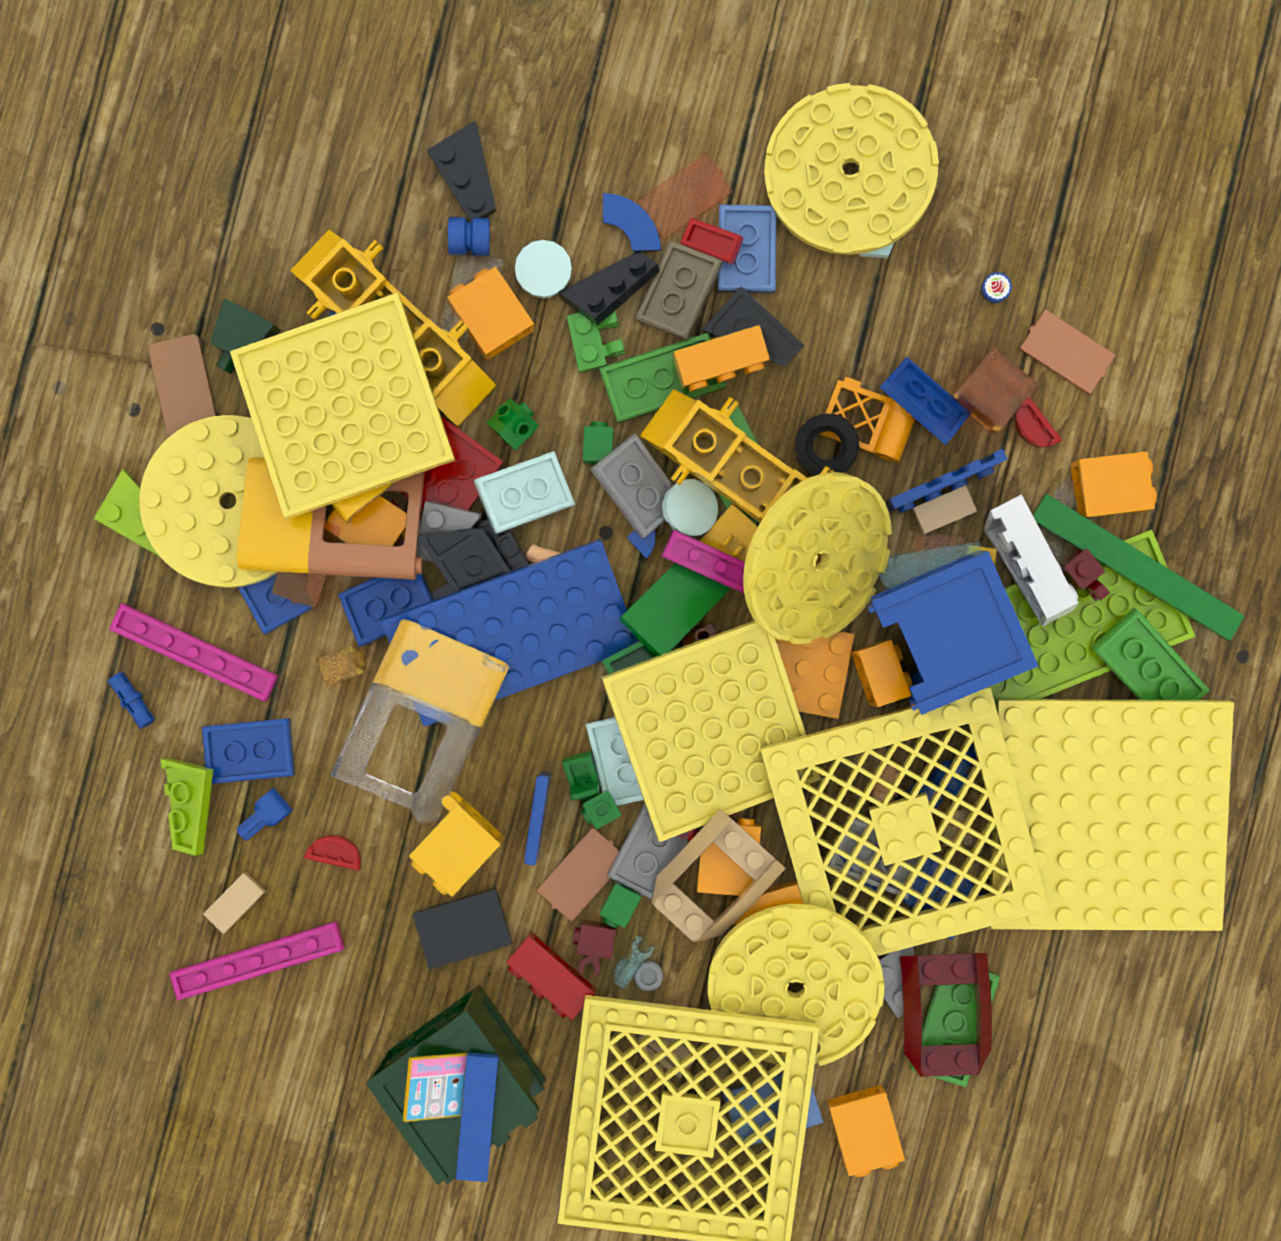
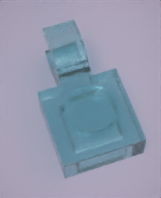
M640 935L632 942L633 954L628 959L623 957L613 970L616 973L614 983L622 989L626 987L636 974L643 961L650 957L654 951L653 945H650L646 951L638 949V944L642 941Z

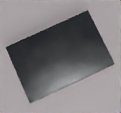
M497 888L423 909L412 914L429 970L512 945L513 943Z

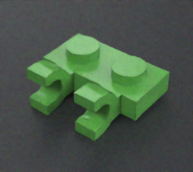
M615 311L598 326L580 313L566 315L580 373L607 366L606 358L625 355L621 339L608 342L603 345L600 330L619 327Z

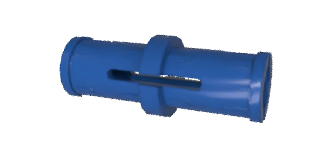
M124 672L115 674L107 681L120 699L121 707L130 713L139 729L147 727L156 720L142 700L143 695L140 691H136Z

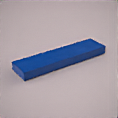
M467 1053L456 1180L487 1182L499 1055Z

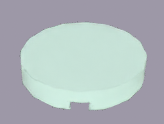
M539 240L531 242L521 250L516 259L515 273L517 281L526 293L532 297L546 299L559 294L558 292L567 287L571 279L572 267L570 257L563 247L552 241Z
M685 479L681 486L675 483L665 493L662 503L663 516L666 522H669L672 530H676L689 537L699 536L709 531L716 522L718 515L717 499L713 490L705 483L696 479Z

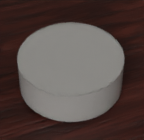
M645 960L637 965L634 979L637 986L642 990L653 991L661 985L663 971L657 962Z

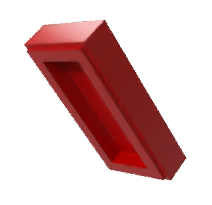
M690 217L680 244L733 265L744 238L741 235Z

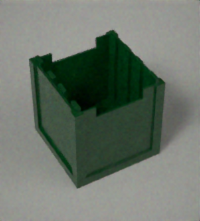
M480 985L386 1051L366 1082L368 1088L437 1185L443 1181L448 1184L456 1178L461 1116L409 1122L403 1121L409 1057L468 1052L499 1055L491 1146L495 1144L497 1148L510 1140L508 1133L519 1125L523 1124L526 1128L538 1119L536 1114L540 1108L533 1097L545 1089L543 1083L546 1082V1077Z

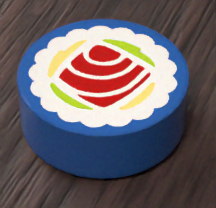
M998 272L987 276L981 285L983 297L991 303L1004 301L1012 289L1010 279L1005 274Z

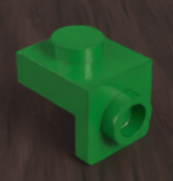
M591 751L563 758L562 764L571 788V800H588L598 794L600 781Z
M604 791L595 797L584 800L582 803L584 806L581 809L583 817L588 825L593 823L596 830L621 816V812L609 791Z

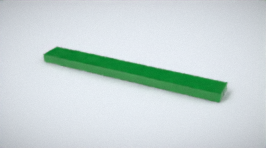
M1048 494L1042 497L1032 514L1037 525L1078 550L1087 548L1099 563L1226 641L1232 639L1245 617L1240 612Z

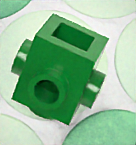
M511 398L499 406L496 413L486 422L515 451L539 427L532 419L535 413L524 402L518 405Z

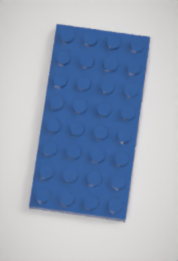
M601 539L381 619V624L389 643H391L400 621L406 619L419 624L425 630H434L508 664L510 668L495 700L601 662L638 642L637 637L619 620L627 609ZM440 639L433 640L430 643L429 648L436 642H438ZM412 649L406 650L402 654V662L407 666L419 654ZM411 696L424 727L456 715Z

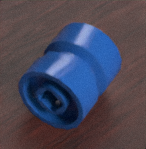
M449 217V255L465 256L468 251H471L473 256H490V218H473L471 222H468L465 217Z

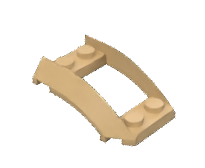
M719 809L679 854L657 874L652 904L694 943L722 935L758 900L786 868L722 809ZM712 842L754 879L747 889L715 921L674 884Z

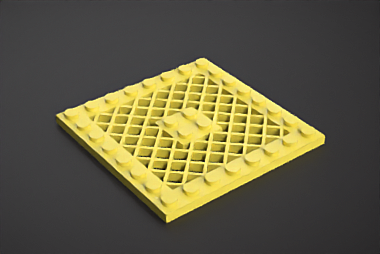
M991 687L921 715L919 709L913 711L912 707H907L760 748L803 903L836 912L833 902L834 898L844 904L839 912L843 917L846 916L850 908L861 913L862 915L856 926L870 940L878 956L1049 911ZM968 724L970 732L959 726ZM947 730L942 740L931 735L935 732ZM955 730L967 736L960 750L947 744ZM919 737L913 748L902 742ZM926 738L938 744L931 758L919 752ZM972 742L977 760L966 754ZM890 745L885 755L873 750ZM897 746L910 752L903 765L890 759ZM944 748L956 754L949 768L937 762ZM862 753L856 763L845 758ZM869 754L881 760L874 773L862 767ZM916 756L928 762L921 775L909 770ZM962 759L974 764L967 778L955 772ZM833 761L828 771L817 766L818 764ZM840 761L853 768L846 781L833 775ZM887 764L899 770L892 783L880 777ZM934 766L946 772L939 785L927 780ZM805 768L799 778L797 770ZM812 769L824 776L817 789L805 782ZM979 771L981 772L984 787L973 782ZM858 772L871 778L864 791L851 785ZM905 774L917 780L910 793L898 787ZM952 776L964 782L957 795L945 790ZM830 779L842 786L835 799L823 792ZM876 782L889 788L882 801L869 795ZM923 784L935 790L929 802L925 793L918 794ZM970 786L982 792L975 805L963 800ZM802 787L814 794L808 805H806ZM848 789L860 796L853 809L841 802ZM894 792L905 797L889 802ZM941 794L953 800L946 813L934 807ZM819 797L832 804L825 816L812 810ZM987 798L992 815L981 810ZM866 799L876 804V806L868 808L871 819L859 812ZM959 804L971 810L964 823L952 817ZM838 807L850 814L843 826L830 820ZM932 813L943 818L937 829L935 828ZM978 814L989 820L982 833L970 827ZM810 815L821 821L815 833ZM856 817L868 824L861 836L849 830ZM949 822L961 828L953 841L942 835ZM827 825L839 831L833 844L821 838ZM994 827L999 843L989 838ZM873 828L878 846L867 840ZM967 832L979 838L971 851L960 845ZM845 835L858 841L851 854L838 848ZM939 840L950 846L943 859L933 854L942 851ZM985 842L996 848L989 861L978 855ZM817 843L829 849L823 861ZM863 845L876 851L869 863L856 858ZM956 850L968 856L961 869L949 862ZM834 853L847 859L841 871L828 865ZM1001 855H1003L1006 870L996 865ZM880 857H882L884 866L892 864L887 873L875 868ZM920 857L916 862L915 866L905 861L908 859ZM928 857L939 863L933 876L921 870ZM974 860L986 866L979 878L967 872ZM852 863L865 869L858 881L846 875ZM899 865L911 871L905 883L893 878ZM946 867L957 873L950 886L939 880ZM825 870L836 876L831 887H829ZM992 870L1003 875L997 888L985 882ZM870 873L883 879L876 891L864 885ZM917 875L929 881L922 893L911 888ZM964 877L975 883L968 896L957 890ZM842 880L854 886L848 899L836 892ZM1010 882L1011 887L1005 889L1008 883ZM888 883L900 888L894 901L882 895ZM935 885L947 891L940 903L929 898ZM982 887L992 892L977 896ZM860 890L872 896L866 908L854 902ZM906 893L918 898L912 911L900 905ZM953 895L962 899L961 901L948 904ZM878 900L890 906L884 918L872 912ZM924 903H927L934 907L928 910L920 911ZM896 910L905 914V916L891 919ZM868 918L877 922L875 924L863 926Z
M585 995L558 1224L695 1241H790L820 1029L819 1024ZM611 1031H617V1033L610 1037ZM633 1034H641L647 1036L638 1041ZM626 1036L633 1046L622 1054L614 1043ZM662 1037L673 1038L675 1040L667 1045V1043L663 1040ZM655 1039L662 1050L651 1057L644 1049V1046ZM691 1041L705 1043L702 1044L700 1047L696 1048ZM684 1043L691 1053L680 1061L673 1050ZM720 1044L730 1045L733 1047L729 1049L727 1052H725V1050L721 1047ZM711 1047H714L720 1057L709 1064L702 1054ZM749 1048L762 1049V1051L754 1055ZM608 1049H610L616 1056V1059L607 1065ZM743 1050L750 1060L738 1068L731 1058ZM636 1052H639L646 1062L637 1069H634L627 1059ZM779 1052H785L784 1059ZM772 1054L779 1063L767 1071L760 1062ZM668 1055L675 1065L664 1073L657 1065V1062ZM697 1059L704 1069L695 1076H692L686 1066ZM726 1062L733 1073L722 1080L715 1070ZM622 1064L629 1072V1075L618 1081L611 1071ZM755 1066L762 1076L751 1084L744 1074ZM649 1068H652L658 1078L647 1085L640 1075ZM680 1071L688 1081L679 1088H676L669 1079ZM782 1071L781 1085L779 1087L773 1077ZM710 1075L717 1085L705 1092L699 1085V1082ZM606 1077L613 1087L603 1093ZM739 1078L746 1088L734 1096L727 1086ZM635 1080L642 1090L631 1097L624 1087ZM768 1082L775 1092L763 1099L757 1092V1089ZM664 1083L669 1091L662 1090L660 1101L653 1091ZM693 1087L698 1094H691L685 1092H687L689 1089ZM723 1091L729 1101L720 1107V1097H715V1095ZM618 1092L626 1102L615 1110L608 1099ZM749 1095H752L759 1104L747 1112L740 1102ZM648 1096L655 1106L644 1113L637 1103ZM778 1100L776 1115L769 1106ZM601 1105H603L609 1115L600 1121ZM733 1107H736L742 1116L731 1124L724 1114ZM631 1108L639 1118L627 1125L621 1115ZM764 1110L771 1120L762 1127H759L753 1118ZM659 1113L658 1126L656 1128L649 1119ZM719 1119L725 1129L716 1135ZM615 1120L622 1130L611 1137L605 1127ZM748 1122L755 1132L743 1139L736 1130ZM644 1124L651 1134L640 1141L633 1131ZM775 1127L772 1143L766 1136V1133ZM599 1133L606 1142L596 1149ZM732 1135L738 1144L727 1152L720 1142ZM628 1136L635 1146L624 1153L617 1143ZM758 1139H761L767 1148L756 1155L749 1146ZM656 1140L655 1151L661 1152L653 1157L646 1147ZM715 1147L722 1156L711 1164L706 1157L713 1158ZM612 1149L619 1158L608 1165L601 1155ZM744 1150L751 1160L739 1167L733 1158ZM641 1152L647 1162L637 1169L630 1159ZM678 1154H685L689 1156L682 1160L678 1156ZM670 1156L676 1163V1166L665 1172L659 1163ZM771 1156L768 1171L762 1162ZM699 1159L705 1169L695 1176L688 1166ZM596 1161L602 1171L593 1177L594 1162ZM728 1163L734 1172L723 1179L717 1170ZM624 1164L631 1174L621 1181L614 1171ZM757 1166L763 1176L752 1183L746 1173ZM654 1168L660 1177L649 1184L643 1174ZM682 1171L689 1181L678 1188L672 1178ZM711 1175L718 1184L707 1191L700 1182ZM608 1176L615 1186L605 1193L598 1183ZM738 1179H741L747 1188L736 1195L729 1186ZM637 1180L644 1189L633 1196L627 1189V1186ZM666 1183L673 1193L662 1200L656 1190ZM767 1184L766 1196L764 1198L759 1189ZM695 1187L701 1194V1197L691 1204L684 1194ZM724 1190L731 1200L720 1207L713 1198ZM621 1192L625 1198H619L614 1196ZM753 1194L759 1201V1204L748 1210L742 1202ZM650 1196L654 1202L643 1200ZM679 1199V1201L683 1205H676L672 1203ZM708 1203L712 1209L701 1207ZM737 1207L740 1212H732L730 1210Z

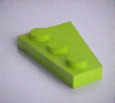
M122 469L94 519L159 556L152 547L143 528L139 508L140 487L132 479V476Z
M172 758L160 759L161 768L166 769L168 784H164L165 795L170 796L171 812L168 814L172 848L173 850L194 856L201 855L204 851L214 769Z

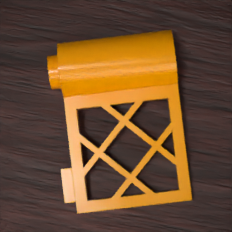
M845 377L844 382L838 380L825 414H832L836 405L839 411L833 414L846 418L844 413L860 407L866 420L854 425L855 430L868 424L873 434L869 445L859 442L860 450L872 453L886 461L899 463L916 419L894 399L861 388L862 382ZM841 389L852 392L857 402L842 409L838 401ZM859 395L867 398L860 400ZM872 400L884 403L880 414L872 418L868 417L863 404ZM878 420L876 427L874 429L872 422ZM824 431L818 434L841 443L840 438L833 432Z

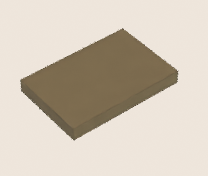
M670 240L659 264L660 272L654 276L635 319L638 322L688 341L723 266L722 260Z

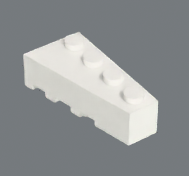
M1022 494L990 510L984 531L994 548L997 549V553L1042 627L1072 612L1078 604V595L1074 587L1068 584L1063 575L1061 566L1051 552Z

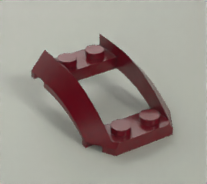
M987 953L899 957L902 975L904 1022L903 1053L907 1056L920 1077L978 1075L991 1051L992 1007ZM974 984L976 1044L922 1046L920 986Z

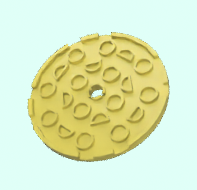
M850 83L828 86L826 90L812 96L809 94L782 117L770 138L766 150L765 186L770 204L776 216L799 240L829 253L863 254L876 251L896 242L906 235L922 218L936 188L939 165L936 142L933 140L931 132L927 127L926 120L903 97L888 89L868 84V86L850 85ZM847 163H855L859 171L853 175H845L842 168Z
M236 415L212 416L182 427L166 439L154 453L141 482L139 494L140 516L143 528L152 547L175 571L189 579L209 586L222 588L244 587L259 583L279 573L239 570L237 565V549L248 460L250 457L264 458L252 418ZM227 493L233 494L236 497V504L230 509L223 508L220 503L223 496L227 495Z
M823 473L798 483L783 494L768 509L750 543L743 576L744 594L748 609L756 623L763 630L779 640L789 641L792 644H809L813 639L822 636L828 638L836 634L863 611L871 600V596L876 592V589L873 587L879 574L885 573L890 556L887 542L888 535L892 534L891 520L887 506L875 488L867 482L846 473ZM817 554H820L821 561L819 564L816 565V561L818 559Z
M785 904L766 908L750 915L738 923L723 938L710 964L708 997L711 1010L818 1023L820 1029L815 1064L819 1063V1066H823L850 1053L869 1035L876 1024L875 1019L880 1007L883 1005L884 980L880 960L873 945L854 923L842 915L823 907L807 904ZM790 982L803 983V989L795 993L789 991L788 986ZM749 1048L754 1055L762 1051V1049ZM779 1052L784 1059L785 1052ZM772 1054L762 1060L776 1065L779 1063Z

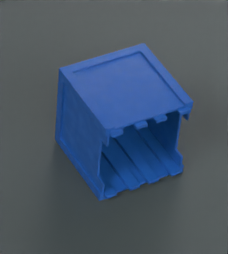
M975 551L871 596L872 603L868 604L869 612H877L883 628L898 622L919 669V672L910 675L913 686L910 687L912 694L908 698L912 710L919 709L921 715L1038 667L1035 656L988 551Z

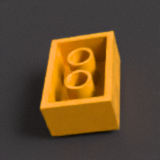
M760 325L674 351L672 354L682 389L688 387L690 392L708 386L707 381L715 378L717 383L731 380L736 377L735 372L744 370L745 375L762 370L764 368L763 363L770 360Z

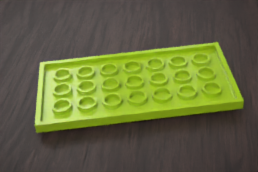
M1152 530L1123 540L1167 567ZM1101 563L1099 564L1105 572L1097 580L1108 589L1110 594L1101 601L1099 599L1094 601L1085 588L1076 591L1078 604L1075 609L1043 627L1017 584L1006 587L1005 590L1035 656L1038 667L990 686L995 706L996 699H1041L1111 671L1091 647L1133 608L1141 612L1170 646L1196 636L1187 616Z

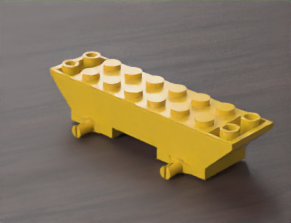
M329 229L290 270L318 299L306 313L316 321L326 309L338 314L398 292L437 407L452 423L459 427L497 387L472 358L461 349L457 341L469 327L462 320H459L449 332L439 328L375 268L372 260L384 249L376 240H373L366 250L362 252L353 248L343 238L341 239Z
M673 389L640 437L680 465L670 478L675 482L682 473L676 484L681 486L687 475L691 473L760 523L768 509L783 494L798 483L808 479L796 469H791L746 436V433L734 426L729 417L739 405L736 400L728 409L733 402V398L728 397V400L719 411L709 408L700 400L696 401ZM825 466L820 474L827 473L830 468ZM817 554L818 559L816 561V564H819L821 561V555Z

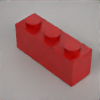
M532 931L510 954L506 961L509 965L508 970L519 980L523 977L531 984L529 987L531 991L541 999L545 996L553 1004L551 1006L552 1009L562 1018L567 1016L573 1020L584 1007L585 995H595L596 987Z

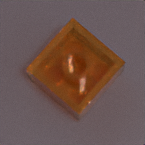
M994 347L972 370L952 394V397L994 434L1005 426L1039 384Z

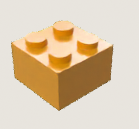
M882 640L851 651V656L869 706L881 707L911 696L909 689L913 685L908 672L902 671L899 661L903 660V656L898 644L893 645L892 640Z

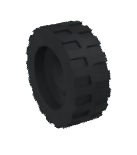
M820 414L808 419L800 427L795 437L794 451L797 454L798 463L800 462L802 468L813 476L820 474L825 466L830 468L827 473L831 470L844 473L853 465L858 457L860 445L855 427L846 418L836 414ZM824 431L835 433L841 440V451L838 456L831 460L819 458L813 450L815 437Z

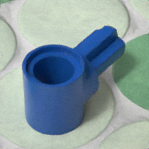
M972 743L966 754L977 759ZM962 759L955 772L967 778L968 774L966 772L972 763ZM944 760L941 764L949 768L953 761ZM936 768L930 780L934 784L939 785L946 772ZM952 776L945 790L957 795L964 782Z
M273 788L254 804L255 812L237 827V832L243 839L249 840L266 825L269 827L277 825L293 809L279 792Z

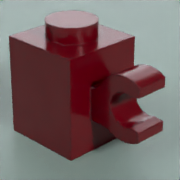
M1087 548L1076 551L1060 564L1063 575L1068 584L1074 587L1075 591L1085 588L1094 601L1098 599L1101 601L1110 594L1108 589L1097 580L1105 570Z
M582 920L581 928L575 927L573 944L578 945L577 954L586 955L579 962V973H583L586 963H592L595 966L594 975L598 976L601 966L600 957L612 958L616 928L606 923Z

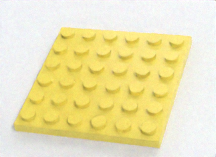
M398 292L230 351L283 516L286 519L455 461Z
M755 620L601 677L659 842L707 824L719 809H722L729 816L774 798L760 748L806 735L775 637L763 630ZM805 768L797 770L799 778ZM812 769L805 782L811 784L821 780L819 773Z

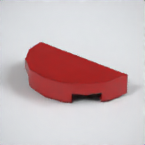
M1027 395L1018 405L1015 413V427L1020 437L1028 444L1036 447H1051L1063 441L1029 395Z
M327 835L317 839L308 847L303 858L357 871L361 870L362 858L358 848L349 839L340 835Z

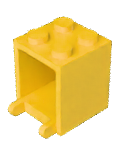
M450 792L442 799V805L449 811V814L409 855L413 860L411 865L420 874L424 875L427 873L434 880V887L443 895L448 893L451 897L506 838L456 792Z

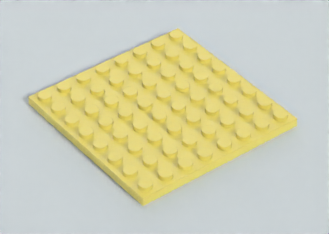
M996 699V710L1049 911L989 927L991 929L1223 931L1234 702L1230 700ZM994 827L992 830V840L999 843ZM991 845V857H992L993 853H994L995 850H996V848H995L994 846H992V845ZM1001 855L996 865L1006 870L1003 855ZM992 870L990 885L997 888L1003 875ZM1010 882L1008 883L1005 889L1011 887Z

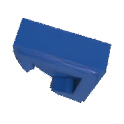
M634 530L627 539L646 559L653 551L655 545V530L645 538H640Z

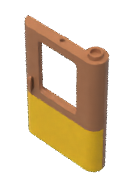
M250 457L246 471L237 549L238 569L416 580L417 574L422 575L423 557H418V536L425 471L395 481L383 490L406 492L409 495L405 542L402 546L330 543L323 540L326 506L290 519L284 518L265 458Z

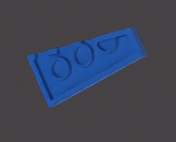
M1001 449L982 460L978 459L959 468V470L944 474L929 483L926 482L885 502L890 512L898 509L899 513H903L916 507L914 504L916 500L924 497L925 501L928 502L941 496L940 490L950 486L953 491L967 485V478L977 475L978 479L994 473L993 467L1008 460L1004 450Z

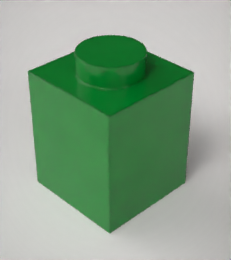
M591 422V426H584V464L595 465L613 450L614 430L613 427H608V423Z
M615 881L600 909L599 915L604 917L602 921L614 928H618L619 925L626 928L642 894Z

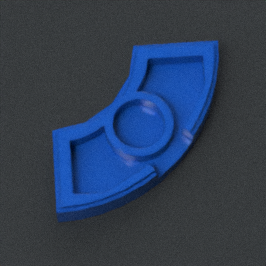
M603 193L604 224L613 225L623 230L630 239L633 252L662 251L657 228L643 208L626 197Z

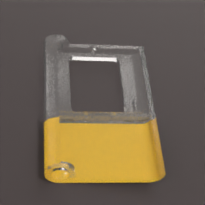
M402 619L330 776L411 809L414 818L423 824L437 822L444 808L442 799L446 795H450L510 668L509 665L500 659L413 621ZM398 704L440 721L447 726L444 737L416 793L401 789L365 772L367 763L393 707Z

